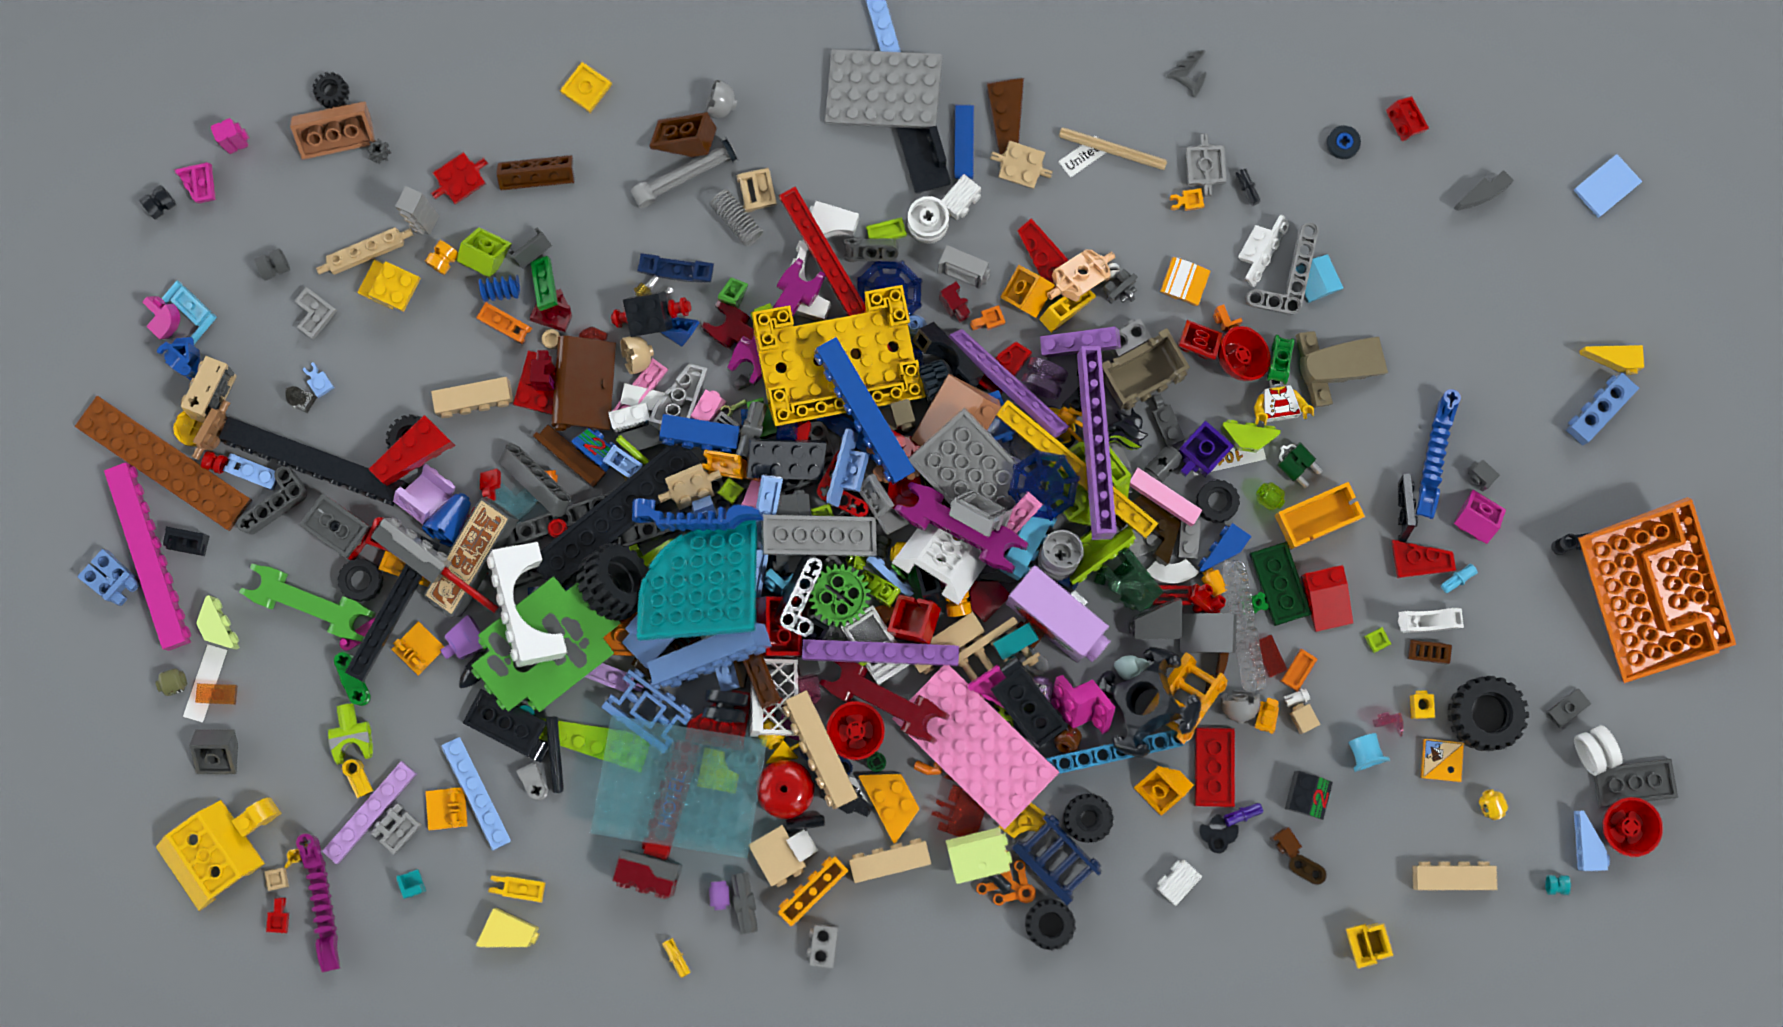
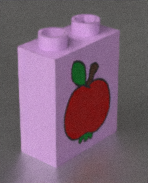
M1036 566L1030 570L1010 594L1006 602L1007 606L1024 620L1030 621L1040 631L1044 632V636L1077 663L1084 656L1093 662L1110 643V640L1103 635L1109 626Z

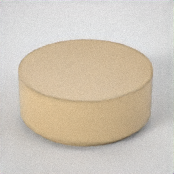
M553 329L547 330L542 335V343L548 349H556L560 334Z

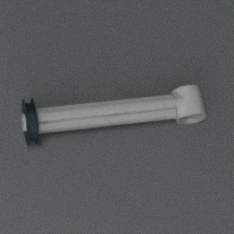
M726 138L722 141V146L709 152L708 155L701 156L649 184L643 182L634 186L631 189V193L639 208H645L653 204L656 200L655 197L728 159H731L732 162L735 161L737 157L732 143H729Z

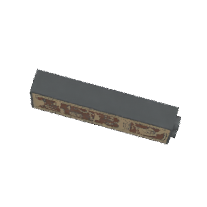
M480 498L447 554L448 560L452 562L449 567L450 572L477 591L489 571L487 557L492 550L500 549L504 546L519 518L492 499ZM444 576L439 582L430 583L423 595L429 600L428 602L431 605L441 608L443 614L450 618L462 617L473 598Z

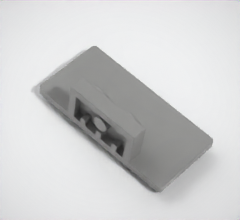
M870 459L867 463L860 494L888 535L910 523L895 512V509H892L895 505L887 494L889 485L884 481L877 480V476L872 472L876 465Z

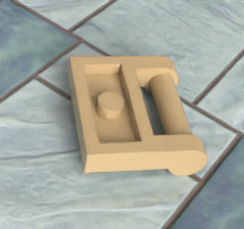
M769 168L742 173L736 176L737 182L740 183L745 212L777 205ZM751 179L753 180L757 202L753 203L751 202L747 181Z

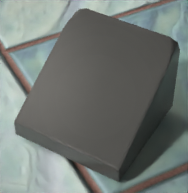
M802 657L797 658L802 677L821 672L818 661L802 660Z

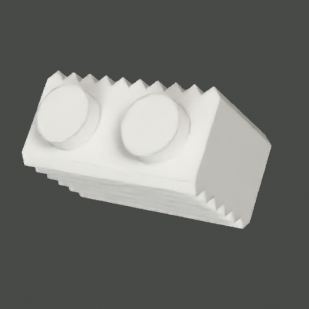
M963 174L941 200L946 205L949 215L956 220L959 217H965L971 203L975 204L980 199L981 187Z
M646 402L608 412L615 433L622 432V430L625 432V430L633 429V427L636 429L637 427L640 428V426L650 424V413Z
M1185 860L1181 862L1176 861L1170 868L1172 872L1168 876L1164 875L1157 882L1159 885L1157 890L1174 906L1202 878Z

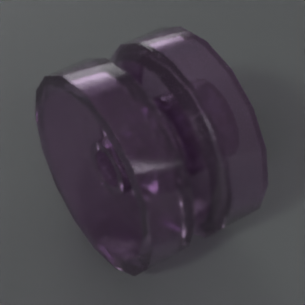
M1031 357L1027 365L1029 372L1023 374L1020 382L1037 395L1048 399H1058L1062 391L1060 384H1065L1069 373L1055 363Z

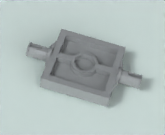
M1203 133L1200 134L1201 145L1186 147L1188 186H1204V197H1211L1212 185L1226 184L1227 182L1224 145L1214 146L1208 144V134L1205 133L1204 135Z

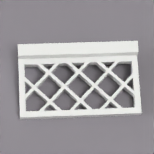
M764 659L766 664H771L776 669L771 674V677L779 672L785 678L780 685L774 680L773 682L776 689L786 698L779 704H774L776 707L768 713L765 709H762L750 680V737H758V735L798 736L792 730H786L781 725L786 719L790 720L789 717H784L778 722L772 716L777 709L784 714L781 707L783 702L791 698L792 695H798V660ZM784 665H793V673L789 676L781 670ZM787 681L793 686V691L789 695L781 688ZM767 718L776 725L772 730L763 729V722Z

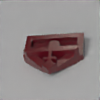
M558 289L556 290L558 305L540 311L537 308L536 302L530 315V321L566 333L572 318V312L562 290Z
M993 580L974 581L969 589L971 609L983 622H986L1010 596V593L998 581Z

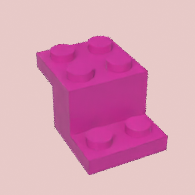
M1063 674L1056 677L1051 704L1059 711L1063 720L1072 728L1092 720L1093 725L1102 734L1108 732L1116 707L1094 680L1073 688Z

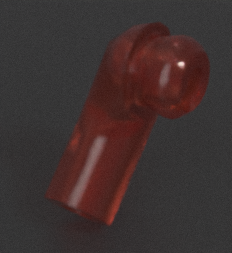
M589 327L582 330L578 337L587 339L597 338L601 341H606L608 333L596 327Z

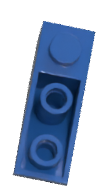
M1233 523L1229 527L1225 525L1219 534L1222 536L1219 542L1214 541L1209 548L1210 555L1207 558L1204 556L1199 562V574L1238 555L1252 536Z

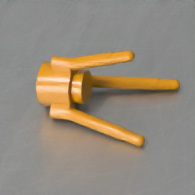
M1066 407L1061 408L1057 416L1067 425L1071 426L1075 423L1083 428V423L1076 420V415L1082 417V412L1071 407L1069 409ZM1070 427L1067 429L1078 442H1084Z

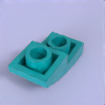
M1029 622L993 644L1002 660L1036 642L1039 638Z

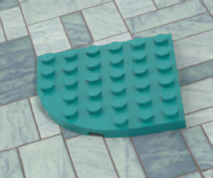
M752 520L745 521L735 529H726V531L716 529V531L706 529V531L695 529V531L689 532L684 536L681 534L668 543L649 565L650 569L641 583L638 599L637 639L643 641L755 632L757 522Z

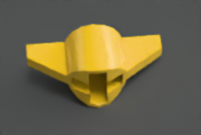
M298 849L288 851V861L284 867L287 869L292 863L302 861Z

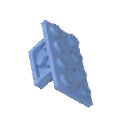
M637 614L625 628L629 634L622 643L648 668L647 662L659 658L675 638L639 641L637 639Z

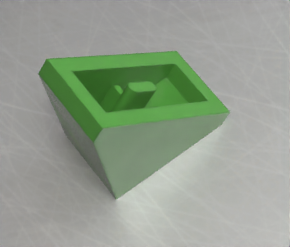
M731 277L718 294V300L739 308L748 284Z

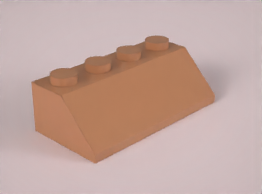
M365 101L293 116L291 119L290 127L302 160L371 145L370 141L375 142L372 121Z

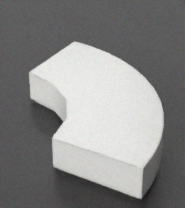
M1187 559L1180 563L1168 564L1167 566L1156 560L1144 573L1161 583L1178 584L1192 579L1199 571Z

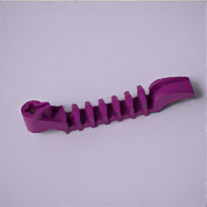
M302 834L297 838L296 846L300 852L304 868L308 869L309 872L306 879L310 880L311 885L308 886V890H312L310 901H314L312 912L316 913V918L313 919V922L318 925V928L314 929V933H319L320 937L316 940V951L321 972L341 969L337 949V927H335V916H333L332 911L333 905H331L330 899L332 897L329 893L330 885L327 881L328 873L325 870L326 862H324L321 854L319 839L314 835ZM308 840H310L311 843L305 846V843H307Z

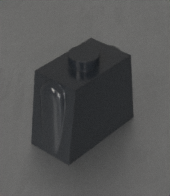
M915 564L924 600L933 601L936 604L941 600H945L942 595L943 591L940 580Z

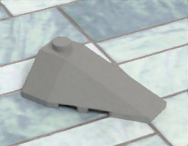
M689 363L677 377L672 387L668 388L663 398L654 405L649 423L660 431L663 414L691 418V414L700 398L707 368Z

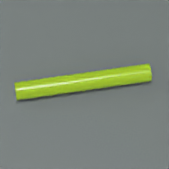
M621 435L616 438L615 441L642 463L643 466L649 462L643 454Z

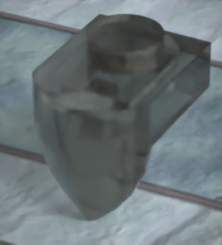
M296 386L285 389L287 402L292 407L305 413L309 412L317 399L314 394Z

